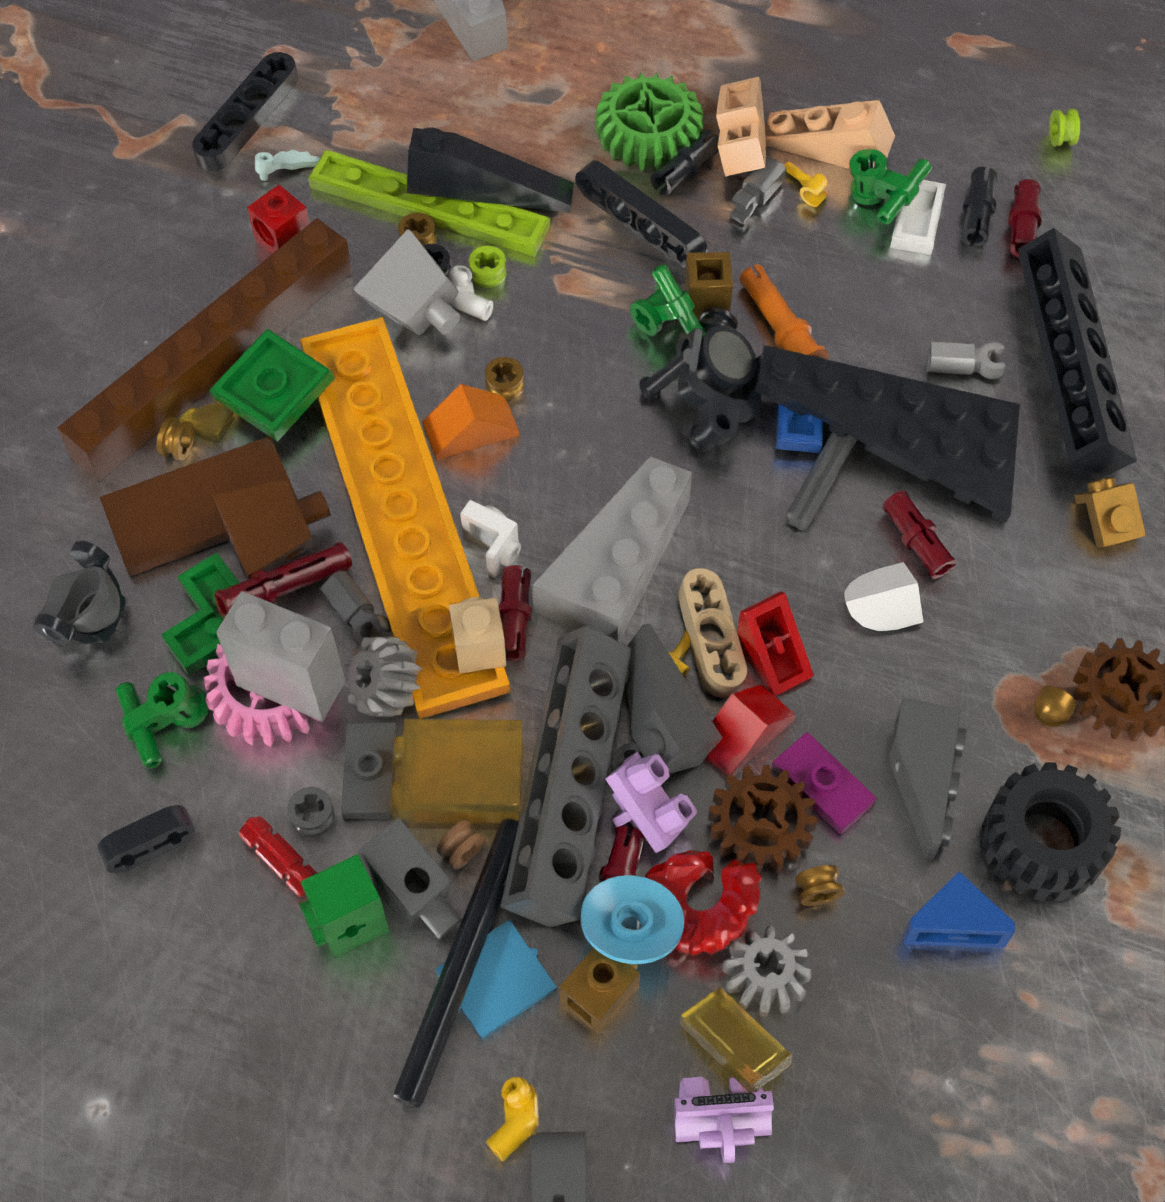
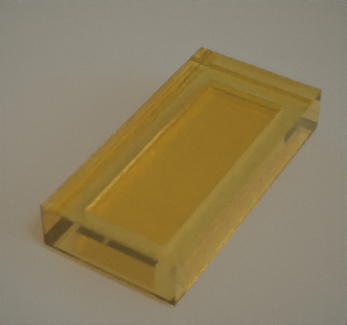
M721 987L681 1014V1026L749 1093L757 1092L791 1066L792 1055Z

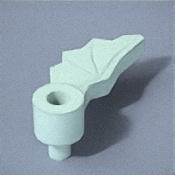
M293 149L288 152L281 151L274 155V157L267 152H260L255 155V171L260 174V180L266 181L268 174L277 169L294 170L315 167L320 158L311 156L308 151L298 152Z

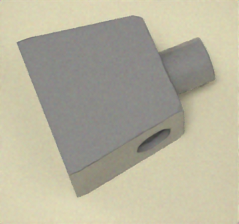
M409 229L405 231L353 288L372 308L418 336L423 334L431 324L442 334H447L457 326L460 320V314L449 305L457 297L459 291Z

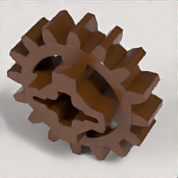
M1117 638L1111 649L1104 642L1099 643L1094 653L1087 652L1080 663L1081 667L1077 669L1073 677V682L1078 685L1072 696L1075 700L1085 701L1079 712L1080 715L1089 716L1093 714L1097 718L1093 725L1096 731L1104 725L1111 727L1110 733L1113 739H1117L1121 731H1127L1131 741H1137L1143 730L1147 735L1153 737L1157 734L1161 725L1165 726V663L1160 664L1157 661L1160 655L1159 649L1156 648L1149 654L1143 652V643L1140 640H1137L1132 648H1126L1122 638ZM1110 667V672L1104 673L1102 678H1097V674L1101 670ZM1152 700H1157L1156 706L1153 709L1144 712L1145 706H1149Z
M764 765L761 775H754L749 766L744 767L742 780L740 781L729 774L725 781L726 790L716 788L714 791L713 802L716 805L710 806L708 820L715 823L711 826V839H724L719 851L722 857L734 852L737 854L736 859L745 864L747 860L754 862L756 870L760 874L764 863H771L772 868L777 873L782 870L783 858L786 857L794 864L799 862L801 856L800 848L809 850L813 840V836L809 832L815 831L818 821L817 817L808 815L813 812L814 798L801 799L805 784L799 782L793 786L787 783L789 771L787 770L781 772L778 778L771 776L769 765ZM733 805L736 807V814L740 817L734 827H732L729 816ZM790 811H792L795 819L793 833L789 831L790 825L785 820ZM754 815L760 820L756 821L754 819ZM767 816L771 819V823L765 819Z

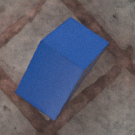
M959 871L910 919L903 933V945L1005 948L1015 933V922Z

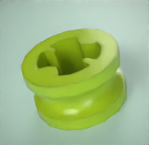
M1068 109L1065 114L1061 110L1052 111L1049 121V135L1051 144L1054 147L1061 146L1065 141L1070 146L1078 143L1080 118L1076 109Z
M489 245L473 250L468 259L469 269L472 272V282L482 288H494L500 285L507 275L506 258L502 250Z

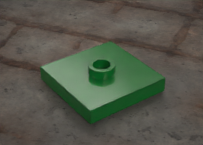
M267 328L209 391L215 400L278 442L331 384L335 377L332 370Z

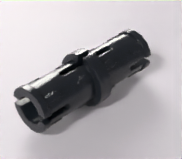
M706 129L699 134L698 139L690 142L689 147H678V154L651 175L650 180L654 189L657 191L666 183V186L660 190V194L667 196L686 178H694L700 172L701 165L719 152V137L715 134L706 143L705 140L713 133V131Z
M984 166L972 171L970 192L963 203V212L966 217L961 239L966 245H970L972 232H974V247L987 243L990 218L993 217L997 204L994 198V191L998 174L994 169L990 168L987 181H985L986 167Z

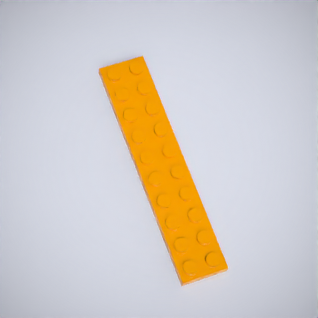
M380 317L300 338L302 351L332 370L335 377L331 384L320 394L318 402L392 635L401 641H406L409 648L417 651L415 664L422 667V670L417 675L416 682L421 688L414 690L412 695L419 720L510 693V683L504 667L459 674L449 605L459 604L465 599L480 596L384 318Z

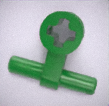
M875 149L858 151L851 157L849 162L850 174L854 178L850 185L851 196L854 201L862 205H874L886 199L887 201L877 213V217L881 223L890 224L902 207L909 206L920 191L919 185L931 171L932 166L928 160L919 159L905 176L887 169V159L882 152Z
M662 264L653 269L652 276L657 283L654 293L647 299H638L630 305L631 317L638 328L645 334L654 336L662 330V324L665 321L678 319L686 335L695 328L703 330L704 334L705 331L693 312L695 308L693 301L687 291H681L667 265Z
M174 672L163 673L152 681L147 691V701L143 704L139 700L133 683H121L115 690L124 713L121 722L127 738L135 742L143 766L149 769L159 766L162 762V757L153 734L171 723H175L182 728L195 727L205 719L209 711L205 700L207 693L198 686L189 684L185 678ZM167 685L174 687L176 690L171 689ZM183 710L184 712L188 713L189 716H187L186 714L182 713L181 711Z

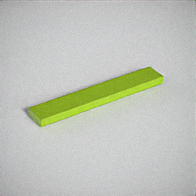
M326 149L308 178L310 188L403 217L411 213H425L432 217L435 227L533 257L536 256L550 229V217L510 205L407 193V174Z

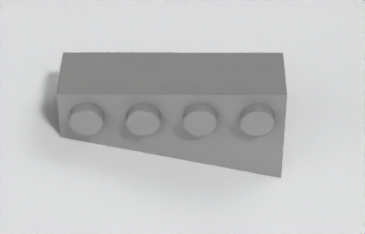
M433 0L473 62L508 49L506 12L502 0Z
M650 456L532 585L533 613L576 630L587 625L620 642L690 501L692 472Z

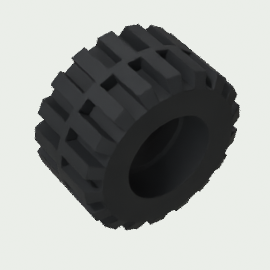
M1045 762L1040 771L1035 764L1024 767L1021 775L1017 772L1013 773L1008 777L1004 786L1000 787L984 818L982 826L985 827V830L981 835L982 846L989 847L985 855L989 866L994 864L999 866L996 876L1003 883L1008 878L1015 883L1013 891L1020 895H1023L1026 889L1033 891V899L1044 901L1048 894H1052L1055 902L1066 900L1070 893L1076 897L1083 893L1089 884L1092 885L1114 856L1118 848L1115 844L1121 836V827L1115 826L1120 816L1117 807H1108L1107 805L1111 795L1105 788L1098 791L1094 787L1097 780L1090 774L1082 778L1076 775L1078 769L1067 764L1063 771L1057 770L1056 762ZM1042 814L1059 820L1071 833L1074 848L1056 850L1042 845L1029 832L1025 817Z

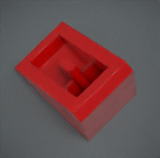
M780 591L740 611L737 634L743 655L768 691L777 696L814 676L784 592Z
M762 684L732 693L712 720L722 739L705 759L725 777L729 774L735 776L795 720L796 714Z

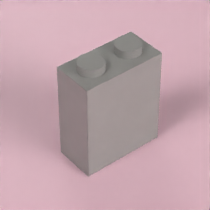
M241 591L216 632L236 686L323 722L345 683L332 627Z

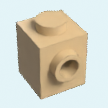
M472 597L463 600L459 604L449 605L459 674L507 666L505 640L497 598L484 599Z

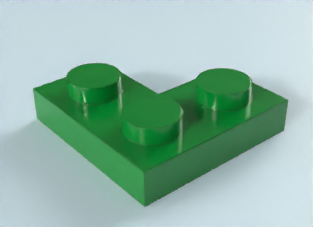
M217 552L177 576L181 587L199 611L161 634L164 643L188 676L208 665V660L218 659L216 649L217 644L221 645L216 632L224 618L216 606L214 599L215 591L240 583Z

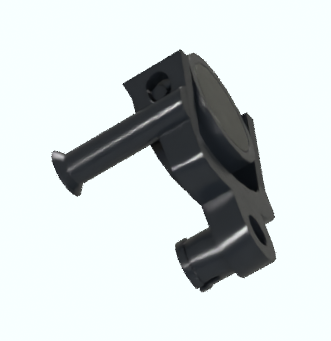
M724 325L712 327L704 334L703 330L693 329L676 343L677 356L651 377H643L639 383L642 394L648 399L656 400L660 397L661 390L678 378L680 395L690 404L699 408V424H695L690 429L689 439L696 449H700L702 446V451H708L714 445H722L733 438L738 430V422L749 421L759 414L761 410L762 394L755 391L760 356L756 358L751 344L740 332ZM742 388L743 400L729 397Z

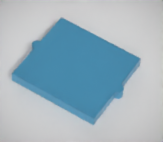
M510 919L488 934L459 1011L462 1010L481 1040H484L557 990V986L537 959L538 950L536 948H529ZM445 963L435 969L439 977Z

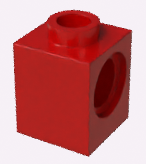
M280 184L247 207L255 240L271 254L310 224L307 207Z

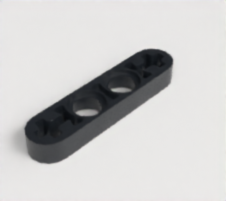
M274 52L265 56L195 136L192 148L196 162L202 169L217 171L226 167L294 88L298 81L295 60L292 56L283 52ZM256 93L267 95L260 102L247 100L248 97ZM233 119L245 121L238 128L231 129L225 126L227 122Z
M592 160L576 173V184L589 201L684 269H686L687 253L708 252V246L700 233L603 163Z

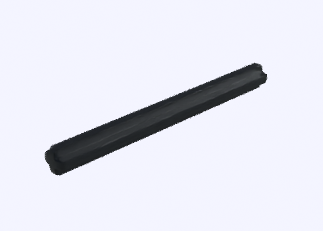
M504 818L499 825L394 1090L396 1100L409 1107L419 1108L423 1104L501 903L517 833L518 820Z

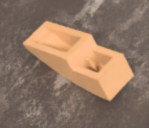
M755 77L721 85L716 117L720 129L718 150L725 176L765 168L766 138L760 78Z

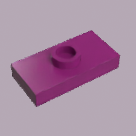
M808 732L803 734L772 762L771 768L778 775L784 770L789 771L787 782L789 785L793 786L799 782L805 784L801 797L803 799L814 798V810L840 835L876 803L877 798Z

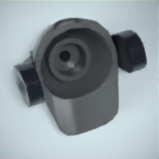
M76 541L70 554L85 569L66 573L54 579L45 605L34 618L33 627L44 638L62 645L69 644L70 642L76 644L105 643L117 631L116 627L124 616L126 598L121 594L119 583L108 567L110 562L109 555L93 543Z

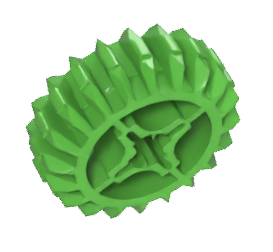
M640 72L637 79L633 80L625 76L622 84L612 83L609 92H603L598 109H596V134L603 151H610L612 161L623 159L626 168L632 164H637L641 172L646 166H654L658 171L662 164H666L678 154V147H689L690 142L698 139L699 134L703 131V110L696 98V92H688L686 82L675 85L673 76L664 80L659 78L657 72L653 77H645Z

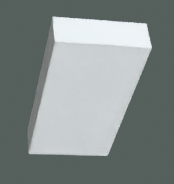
M928 180L922 181L919 185L920 191L909 206H903L897 214L890 248L931 256L946 184Z

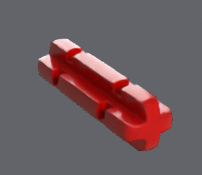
M263 817L249 818L239 830L240 838L250 848L257 847L255 853L281 880L285 877L288 879L286 882L287 886L297 896H305L300 881L317 874V872L309 864L303 865L304 859L278 832L275 835L272 834L273 827Z

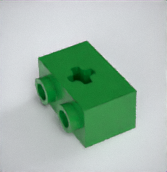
M358 854L300 881L307 899L298 904L317 947L328 944L334 959L390 932L380 897Z

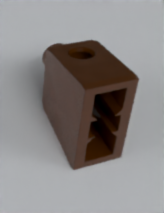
M287 480L232 490L213 496L217 512L247 580L250 579V575L260 569L265 572L271 571L289 563L313 547V540L307 525L331 516L328 504L321 490L296 500Z

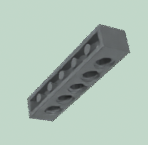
M587 625L558 638L501 902V908L547 927L576 921L580 917L582 904L586 898L585 886L589 865L595 855L594 839L598 819L604 808L605 778L612 766L613 755L611 751L615 731L621 720L620 705L623 689L630 673L628 663L631 648Z

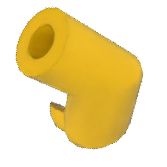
M517 1076L508 1079L501 1089V1096L504 1099L505 1123L485 1141L491 1151L502 1162L531 1136V1132H535L539 1124L538 1095L536 1090L526 1079Z

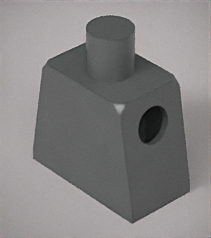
M399 817L358 850V855L378 895L410 929L423 920L440 940L462 921L460 915L446 900L452 884L450 879ZM418 885L423 887L425 891L416 894L410 892L407 888Z

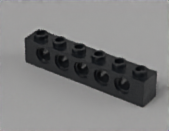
M1052 228L1019 248L1018 252L1069 462L1095 479L1100 480L1137 462V457L1082 249L1058 230Z

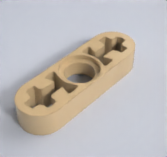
M696 568L685 575L678 590V601L685 627L690 637V645L702 686L713 696L727 698L740 689L747 676V665L720 577L711 570ZM694 586H699L700 591L703 593H709L704 603L701 593L699 591H692ZM703 604H704L705 609L702 610V611H700L701 608H702V606H703ZM706 623L714 624L721 629L724 638L720 641H711L703 636L700 626ZM724 653L722 658L719 659L718 655ZM719 663H721L724 673H732L730 680H725L722 673H715Z

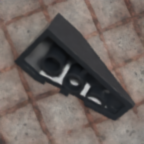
M433 127L424 129L413 128L408 149L407 193L571 212L574 182L459 134L444 132Z

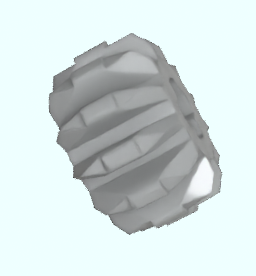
M391 636L364 638L361 647L352 648L353 660L350 664L345 665L349 674L344 686L350 688L348 702L355 704L358 712L365 713L367 716L392 717L394 715H401L404 707L413 705L412 693L414 690L421 688L416 680L417 675L422 670V667L415 664L417 658L416 650L409 648L406 641H401L399 638Z
M773 925L767 926L764 938L762 939L752 928L746 930L744 936L745 943L734 940L729 947V952L733 958L725 960L723 964V972L732 976L726 984L727 992L735 994L744 991L739 1006L742 1009H747L753 1000L759 1002L758 1011L762 1017L768 1015L771 1003H774L782 1014L789 1012L791 1006L790 999L802 1001L806 994L802 984L809 982L812 977V970L802 965L808 958L807 949L798 948L791 950L795 939L792 932L786 934L781 941L775 939L776 930ZM768 965L774 966L776 972L769 973L766 978L758 973L759 969L764 970Z

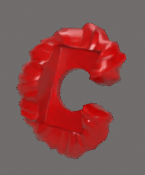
M688 850L677 853L667 859L666 862L657 864L648 870L645 878L656 881L666 887L679 901L683 910L684 929L681 939L674 949H677L679 953L691 954L693 956L703 952L713 955L725 949L732 940L739 938L744 933L748 918L756 913L760 901L759 883L761 882V875L756 870L754 862L744 864L740 860L734 859L721 871L722 896L716 905L703 911L694 910L689 907L687 895L690 887L701 877L714 881L713 856L709 852Z

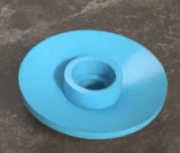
M626 875L604 880L587 894L582 904L580 921L586 939L602 955L618 962L645 964L659 960L668 955L677 946L683 933L684 914L679 901L666 887L645 877ZM626 927H632V928H635L636 930H630V929H627Z

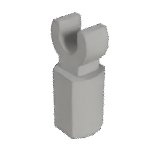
M930 342L927 353V372L972 375L973 372H979L982 376L989 379L1002 378L1005 363H996L989 359H1001L1004 345L991 342L983 347H975V344Z

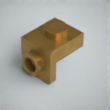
M1109 477L1087 483L1089 491L1074 495L1076 504L1086 503L1096 547H1106L1146 536L1134 483L1116 484L1115 477Z

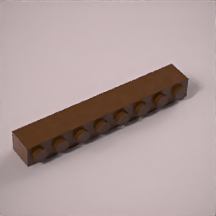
M316 218L57 427L70 458L98 482L102 481L155 437L166 418H178L208 393L214 384L267 328L278 335L352 273L347 240L320 219Z

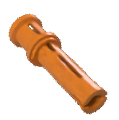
M759 264L754 265L757 276L751 267L746 268L740 275L739 281L775 331V345L779 349L829 360L827 349L824 346L818 345L812 337L809 323L794 315L766 274L763 266Z

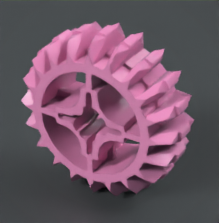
M217 644L216 653L219 659L208 660L207 669L210 675L204 677L203 681L204 688L208 692L205 700L208 708L214 711L213 716L216 723L220 726L226 725L229 735L233 736V738L243 733L245 741L250 745L260 735L264 743L269 747L272 746L277 735H282L286 742L291 743V731L297 728L300 732L308 735L310 727L307 720H317L313 717L243 689L244 692L250 694L249 696L252 701L250 708L237 702L233 698V689L236 686L222 646Z

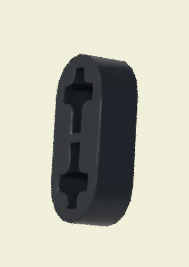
M169 806L110 833L99 842L97 849L106 871L109 873H121L181 846L193 837L196 829L184 806Z

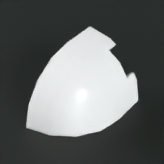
M904 562L865 573L849 583L844 592L845 602L851 617L863 627L876 631H888L923 623L918 582Z

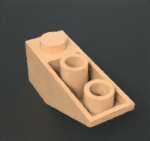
M880 100L856 101L847 104L770 112L765 124L766 147L847 169L850 168L849 162L851 157L864 149L878 150L887 159L895 138Z

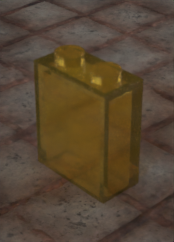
M404 719L403 736H395L394 765L401 766L400 781H392L390 804L391 811H399L400 819L408 829H451L459 822L468 820L474 826L473 830H498L501 821L509 818L519 821L523 766L522 720Z

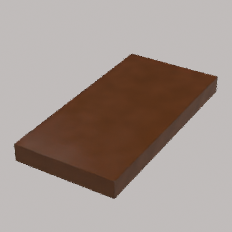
M270 436L100 497L129 576L228 541L229 537L215 507L213 496L216 494L279 480H287L296 500L298 499Z

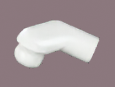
M461 265L452 267L449 271V280L459 292L457 297L450 303L451 306L481 320H488L493 311V301L474 294L473 283L471 282L472 272L469 268Z

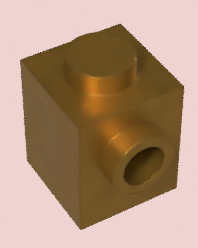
M730 252L687 253L685 291H687L695 305L693 312L697 319H700L702 312L709 307H719L730 312L733 290Z
M593 948L559 986L560 1002L597 1034H600L639 989L640 973L636 970L638 964H627L612 960Z

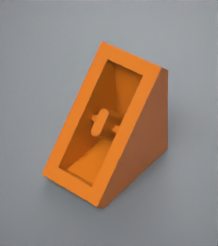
M460 384L422 421L436 461L519 436L518 426L505 396Z

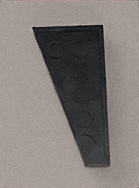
M764 345L760 356L755 386L756 392L801 416L808 413L828 423L830 425L828 430L841 437H844L846 433L867 444L865 450L925 482L934 480L955 491L953 497L968 505L972 500L993 511L991 517L1004 524L1011 516L1020 404Z

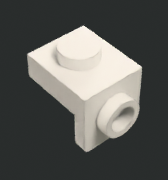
M469 500L460 513L463 537L489 549L486 553L487 575L497 579L504 567L514 565L520 554L521 544L518 541V525L516 522L506 518L499 509L490 505L482 506Z

